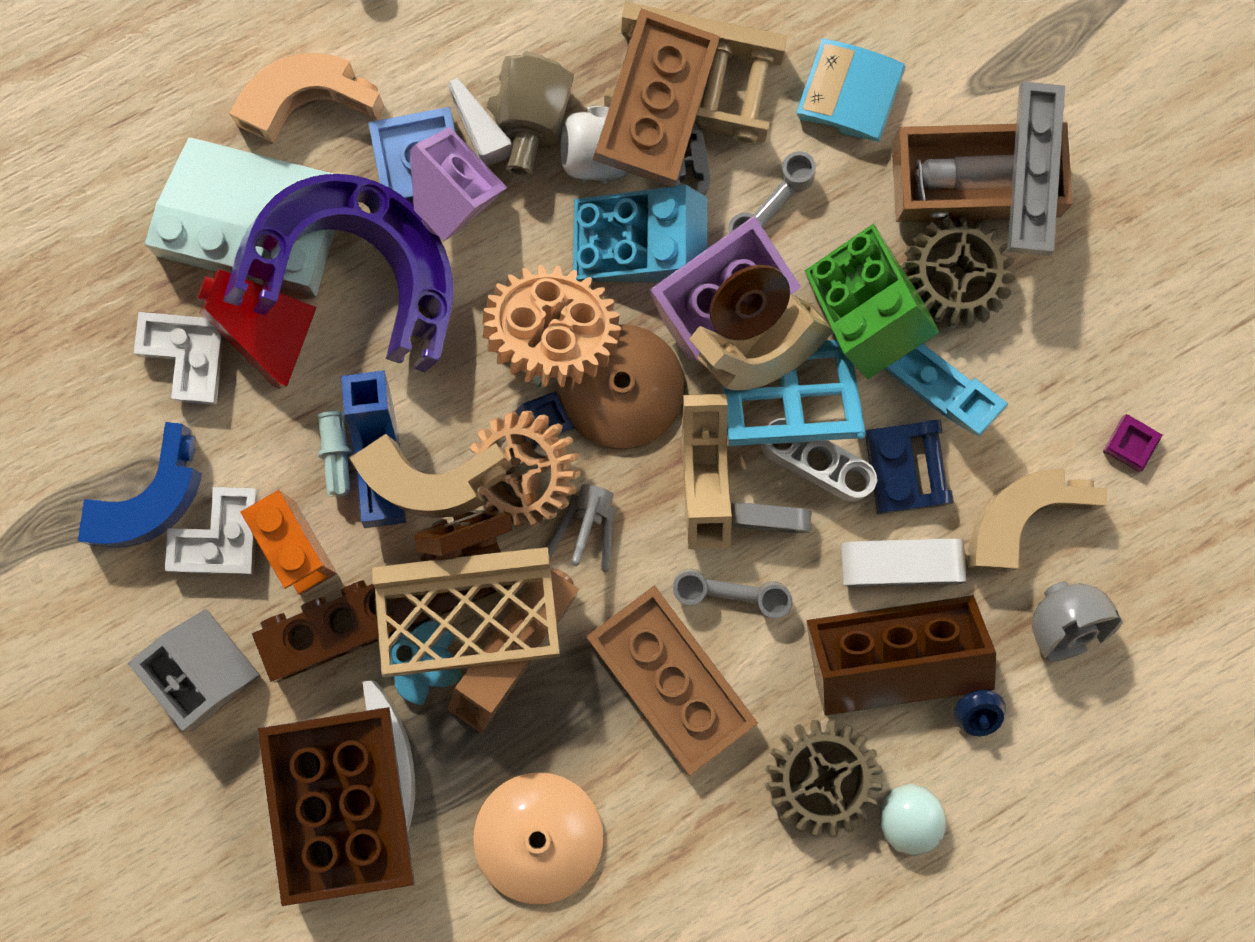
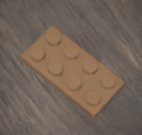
M641 8L592 160L673 188L679 175L720 36Z
M655 585L586 636L689 776L758 724Z

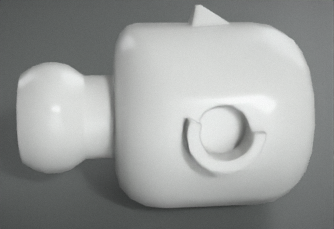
M590 106L587 108V112L573 113L564 121L561 133V160L567 175L576 179H583L582 182L597 180L607 184V180L621 179L628 174L626 171L592 160L609 109L608 107Z

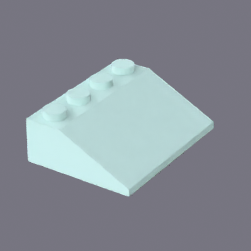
M189 137L156 203L145 245L156 257L215 272L222 269L231 273L236 253L244 234L265 205L276 194L297 181L333 173ZM335 230L314 231L294 242L283 277L282 289L317 297ZM258 246L255 247L261 257L271 259L266 249ZM248 274L246 276L247 280L263 283L262 279L253 278Z

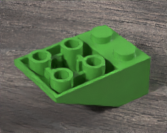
M874 223L804 270L843 353L867 379H870L940 333L927 307Z

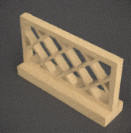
M548 547L457 557L448 560H431L371 567L376 596L381 672L383 677L560 657ZM543 581L544 596L533 610L514 596L524 583ZM505 585H513L509 591L502 587ZM493 587L504 597L488 615L472 603L471 600L481 588ZM462 590H469L465 596L458 592ZM449 592L460 602L447 618L443 620L429 609L427 605L437 593ZM425 595L421 601L414 596ZM405 597L416 607L403 623L399 625L387 615L386 599ZM509 601L528 615L513 634L494 620ZM466 606L484 620L469 639L451 626L452 622ZM545 606L547 621L539 615ZM422 611L440 625L425 644L407 631ZM535 620L548 630L550 646L530 648L519 637L531 622ZM388 624L396 630L390 638ZM489 625L508 638L498 652L486 653L474 644ZM447 630L464 645L454 657L442 659L431 650V647ZM402 635L420 649L409 663L391 665L390 649ZM513 644H516L519 648H521L519 650L508 651L513 646ZM469 649L473 650L477 654L464 656L469 651ZM426 654L433 659L421 661Z

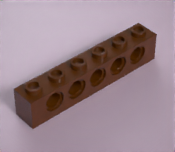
M498 542L484 547L469 546L463 548L462 555L459 557L500 553L502 551ZM425 554L420 557L422 562L437 560L436 555ZM365 580L353 583L341 589L342 597L326 602L325 597H320L301 605L303 613L288 619L285 613L260 622L262 629L251 634L270 682L279 683L378 642L377 615L373 611V602L376 598L373 584L367 586ZM505 585V586H502V587H504V588L506 589V588H509V587H511V586H513V585ZM493 587L481 588L472 598L471 602L485 598L498 591ZM462 590L458 592L465 596L469 590ZM449 592L437 593L427 607L438 616L451 612L460 601ZM405 597L394 598V609L388 615L399 625L403 623L416 607ZM341 610H350L354 616L353 627L346 633H338L333 626L334 616ZM422 611L409 628L429 621L432 618ZM388 624L389 636H390V635H392L396 630H395L392 626H390V625ZM302 626L310 627L314 634L311 646L305 650H299L293 642L295 631Z

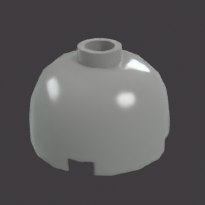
M1066 581L1054 584L1044 592L1045 598L1038 604L1032 617V630L1036 642L1044 657H1047L1052 662L1066 660L1088 651L1084 644L1096 637L1101 644L1117 632L1123 624L1114 603L1106 593L1095 586L1081 583L1068 585Z

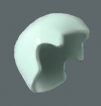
M914 784L903 785L894 788L884 798L880 805L881 830L885 839L897 852L912 856L929 853L943 840L946 830L945 812L938 798L926 787Z

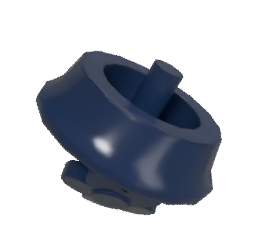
M973 691L958 701L954 708V720L958 727L972 736H987L1001 727L1006 712V703L1002 696L994 691Z

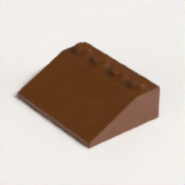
M390 707L258 728L281 906L415 885Z

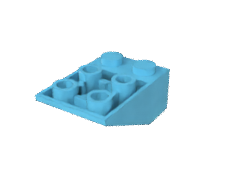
M687 185L574 199L573 270L577 271L576 280L579 282L591 277L592 282L659 283L707 249V197Z

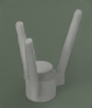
M582 484L579 496H571L568 509L546 546L548 547L549 558L553 555L576 512H578L576 519L583 523L572 557V565L578 566L580 564L591 526H600L602 520H604L601 570L603 572L609 571L613 520L617 510L616 507L611 506L614 496L612 492L601 487Z

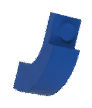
M385 370L341 376L344 416L351 433L354 453L356 454L385 434L396 441L400 447L394 406ZM357 471L363 527L371 528L407 523L406 511L377 494Z
M165 422L158 470L152 483L141 494L120 502L84 499L78 542L91 546L112 548L139 545L162 535L167 531V528H171L182 518L197 494L202 473L196 469L186 467L187 461L193 460L196 445L195 437L191 436V430L180 423Z

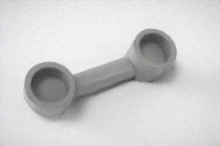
M802 151L789 154L783 161V181L754 214L740 213L734 216L729 223V233L754 216L762 228H764L794 192L807 190L812 185L816 174V164L813 157Z
M691 568L681 571L673 582L675 597L685 605L698 604L705 596L758 604L761 612L770 618L783 617L790 611L792 606V596L789 590L777 581H768L760 587L705 579L699 570Z

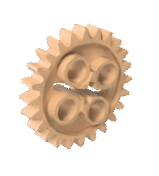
M539 265L537 275H532L526 268H523L521 280L511 274L507 275L506 286L499 283L495 285L494 295H488L486 308H484L483 338L489 339L488 352L498 351L496 361L498 365L511 362L509 374L514 375L522 369L526 371L525 382L529 383L537 375L541 376L542 385L545 387L548 385L550 378H556L558 384L564 387L566 377L571 376L578 384L582 382L584 372L595 377L598 365L606 368L610 355L614 356L621 327L618 326L620 314L612 312L615 301L613 299L603 300L605 288L600 287L592 290L591 277L584 279L582 282L577 281L576 270L570 272L567 277L562 276L560 266L555 267L553 274H547L545 268Z

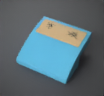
M822 38L796 114L800 120L838 127L841 134L880 142L906 66L904 63L885 55L854 45Z

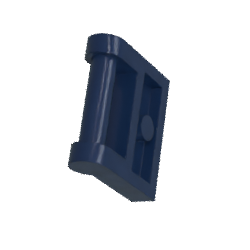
M929 420L865 431L869 464L877 474V483L874 489L877 515L945 506L954 503L952 490L947 488L939 434L943 433L941 420ZM923 437L931 493L919 495L911 439Z

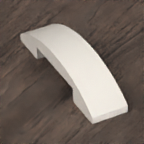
M364 681L362 683L366 711L390 707L408 833L415 800L414 762L408 736L402 720L386 692L376 681Z

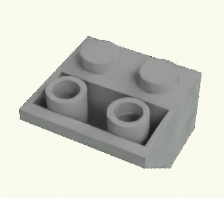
M207 609L161 635L128 662V665L182 731H194L261 676Z

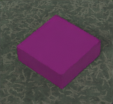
M1125 414L1120 419L1103 452L1135 471L1141 472L1147 465L1163 434Z

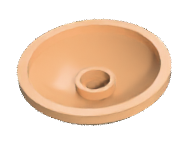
M528 773L506 781L486 799L475 823L474 850L481 871L499 892L523 903L548 904L571 896L590 879L601 857L603 828L594 803L578 785L564 777L551 773ZM539 831L545 835L546 843L543 847L534 848L530 844L529 837L533 832Z

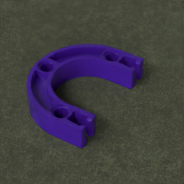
M324 174L309 177L295 182L276 194L258 214L240 242L223 301L236 306L241 305L242 296L248 287V284L244 283L248 274L253 278H259L263 281L262 291L259 294V300L255 304L253 312L265 316L277 302L294 242L314 231L328 229L346 231L365 239L376 247L390 264L397 280L399 305L386 359L402 363L405 355L411 351L413 343H410L409 340L411 335L419 336L423 340L420 359L415 362L414 369L425 373L440 360L451 314L453 277L450 262L440 237L426 229L422 218L414 211V205L401 194L383 184L364 177L347 174ZM358 202L365 204L370 209L371 214L363 211ZM258 246L266 249L271 259L261 257L255 247ZM418 306H422L428 311L430 319L424 317L419 312Z

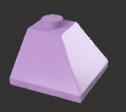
M450 127L415 144L410 149L414 211L422 218L426 229L432 234L439 236L443 241L461 231L507 189L503 182Z

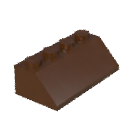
M974 595L807 620L816 686L825 716L966 695L978 690H995L996 651Z

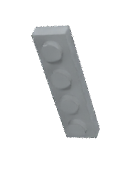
M1022 82L1019 86L1007 252L1048 256L1054 252L1065 96L1064 85Z

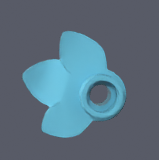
M436 621L423 622L410 634L425 644L440 625ZM446 630L431 647V650L442 659L454 657L447 651V648L453 642L455 636ZM402 635L390 649L391 665L409 663L420 649ZM402 645H406L411 652L409 659L405 662H400L396 657V651ZM426 654L421 661L433 659ZM459 668L394 676L395 688L405 700L423 705L429 693V686H451L461 680L462 671Z

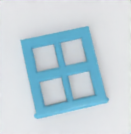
M838 340L825 341L808 359L835 358L839 383L799 385L795 368L780 378L781 386L736 391L725 389L722 385V393L727 394L728 402L727 435L729 446L863 439L866 436L854 364L845 356ZM841 395L845 421L804 423L801 397ZM783 398L786 425L745 427L742 401Z

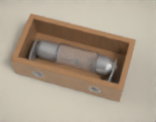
M1063 122L1056 217H1062L1073 205L1067 122ZM1016 123L899 127L892 140L896 222L942 221L944 217L948 216L952 221L959 220L961 216H966L967 220L1010 219Z

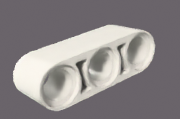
M778 418L770 422L768 426L786 425V419ZM828 440L792 442L791 447L786 450L776 449L772 444H761L764 455L770 460L844 501L850 503L859 502L875 489L877 474L874 468L868 462ZM817 450L823 452L828 458V468L824 471H817L810 467L807 460L809 452ZM856 471L864 477L865 488L863 491L855 492L847 487L845 483L847 472Z
M964 539L856 541L841 543L843 587L966 583Z

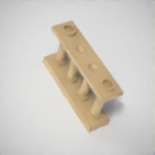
M625 2L622 13L621 32L628 33L629 37H632L641 8L720 36L705 85L701 108H698L694 123L702 130L731 135L732 139L739 143L756 144L757 141L765 143L770 122L757 120L767 70L773 64L781 65L788 35ZM733 55L748 58L752 63L741 116L717 111L727 60ZM606 88L604 107L609 108L614 89Z

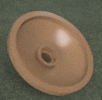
M618 324L621 327L615 354L614 356L610 355L608 366L605 368L598 365L595 377L584 372L580 384L576 383L571 376L566 377L565 386L561 387L559 385V395L568 418L583 437L606 448L632 449L656 440L673 424L683 402L684 376L676 354L663 339L647 329L633 325ZM618 375H625L630 379V384L626 388H618L614 384V379Z

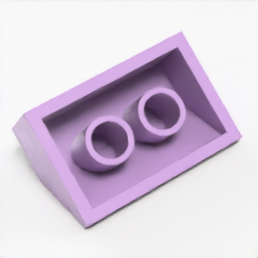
M755 216L649 289L664 325L687 359L699 361L697 355L700 351L689 340L699 326L718 333L710 320L711 301L721 284L734 273L749 266L769 265L777 268L787 278L790 285V294L801 288Z

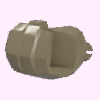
M525 51L522 55L505 56L499 77L501 81L499 94L490 97L487 103V109L496 117L500 129L509 139L514 141L506 170L518 177L532 176L538 147L545 148L558 143L574 79V74L562 67L560 63L529 51Z

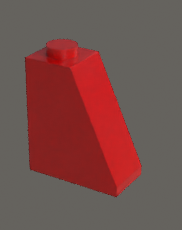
M219 269L214 273L213 278L205 276L197 295V300L203 302L199 313L272 386L279 389L287 387L317 307L279 292L277 302L264 316L253 312L254 306L259 300L262 285L245 279L244 283L248 284L247 291L242 296L241 305L236 306L223 301L230 272Z

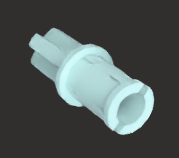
M340 411L323 412L317 415L321 436V450L318 452V457L324 459L328 496L343 497L349 495L351 490L347 457L352 455V449L348 448L346 439L344 412Z

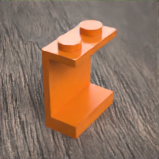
M278 489L240 512L284 589L293 585L296 592L302 595L338 574L296 501Z

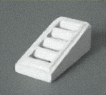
M458 78L451 80L449 84L451 98L477 156L487 167L509 158L512 150L510 139Z

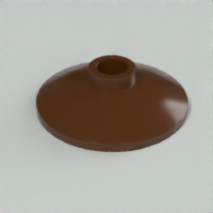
M769 265L749 266L731 275L721 284L711 301L710 320L716 331L725 338L732 340L753 338L767 331L781 318L789 303L790 285L787 278L777 268Z

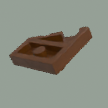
M472 510L465 514L453 516L454 521L447 523V519H440L433 523L431 527L415 534L414 538L417 552L436 555L437 560H448L461 556L463 548L492 545L497 542L496 536L513 530L510 514Z

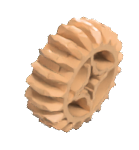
M528 410L523 411L520 417L513 411L506 413L504 420L499 417L490 420L491 429L483 428L477 433L482 443H472L469 449L475 455H478L495 443L501 448L507 440L508 446L505 447V452L513 466L505 470L506 476L501 481L509 483L513 487L516 497H521V500L508 493L501 482L489 488H484L482 485L480 487L481 490L478 492L482 498L486 497L488 500L484 511L494 512L499 509L498 513L510 514L514 526H522L527 520L530 525L535 526L542 522V517L547 520L553 519L557 516L556 508L562 510L569 505L565 495H573L577 491L576 486L569 479L580 477L581 472L576 468H571L570 463L578 460L580 455L575 452L568 454L566 447L573 443V439L571 437L559 439L558 436L562 431V425L558 423L548 428L549 418L547 415H539L534 419L533 412ZM525 436L535 440L545 450L547 456L537 454L532 448L531 441H526ZM526 463L527 466L538 465L537 468L528 470V473L521 474L520 471L509 472L510 469L516 468L519 464ZM551 469L549 486L540 498L538 490L542 489L541 476L546 470Z

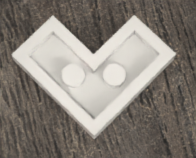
M138 312L134 354L138 357L175 360L171 399L175 402L217 405L224 337L203 317Z
M213 487L210 530L167 528L165 571L174 573L254 575L256 539L240 512L258 502L259 490L256 488Z

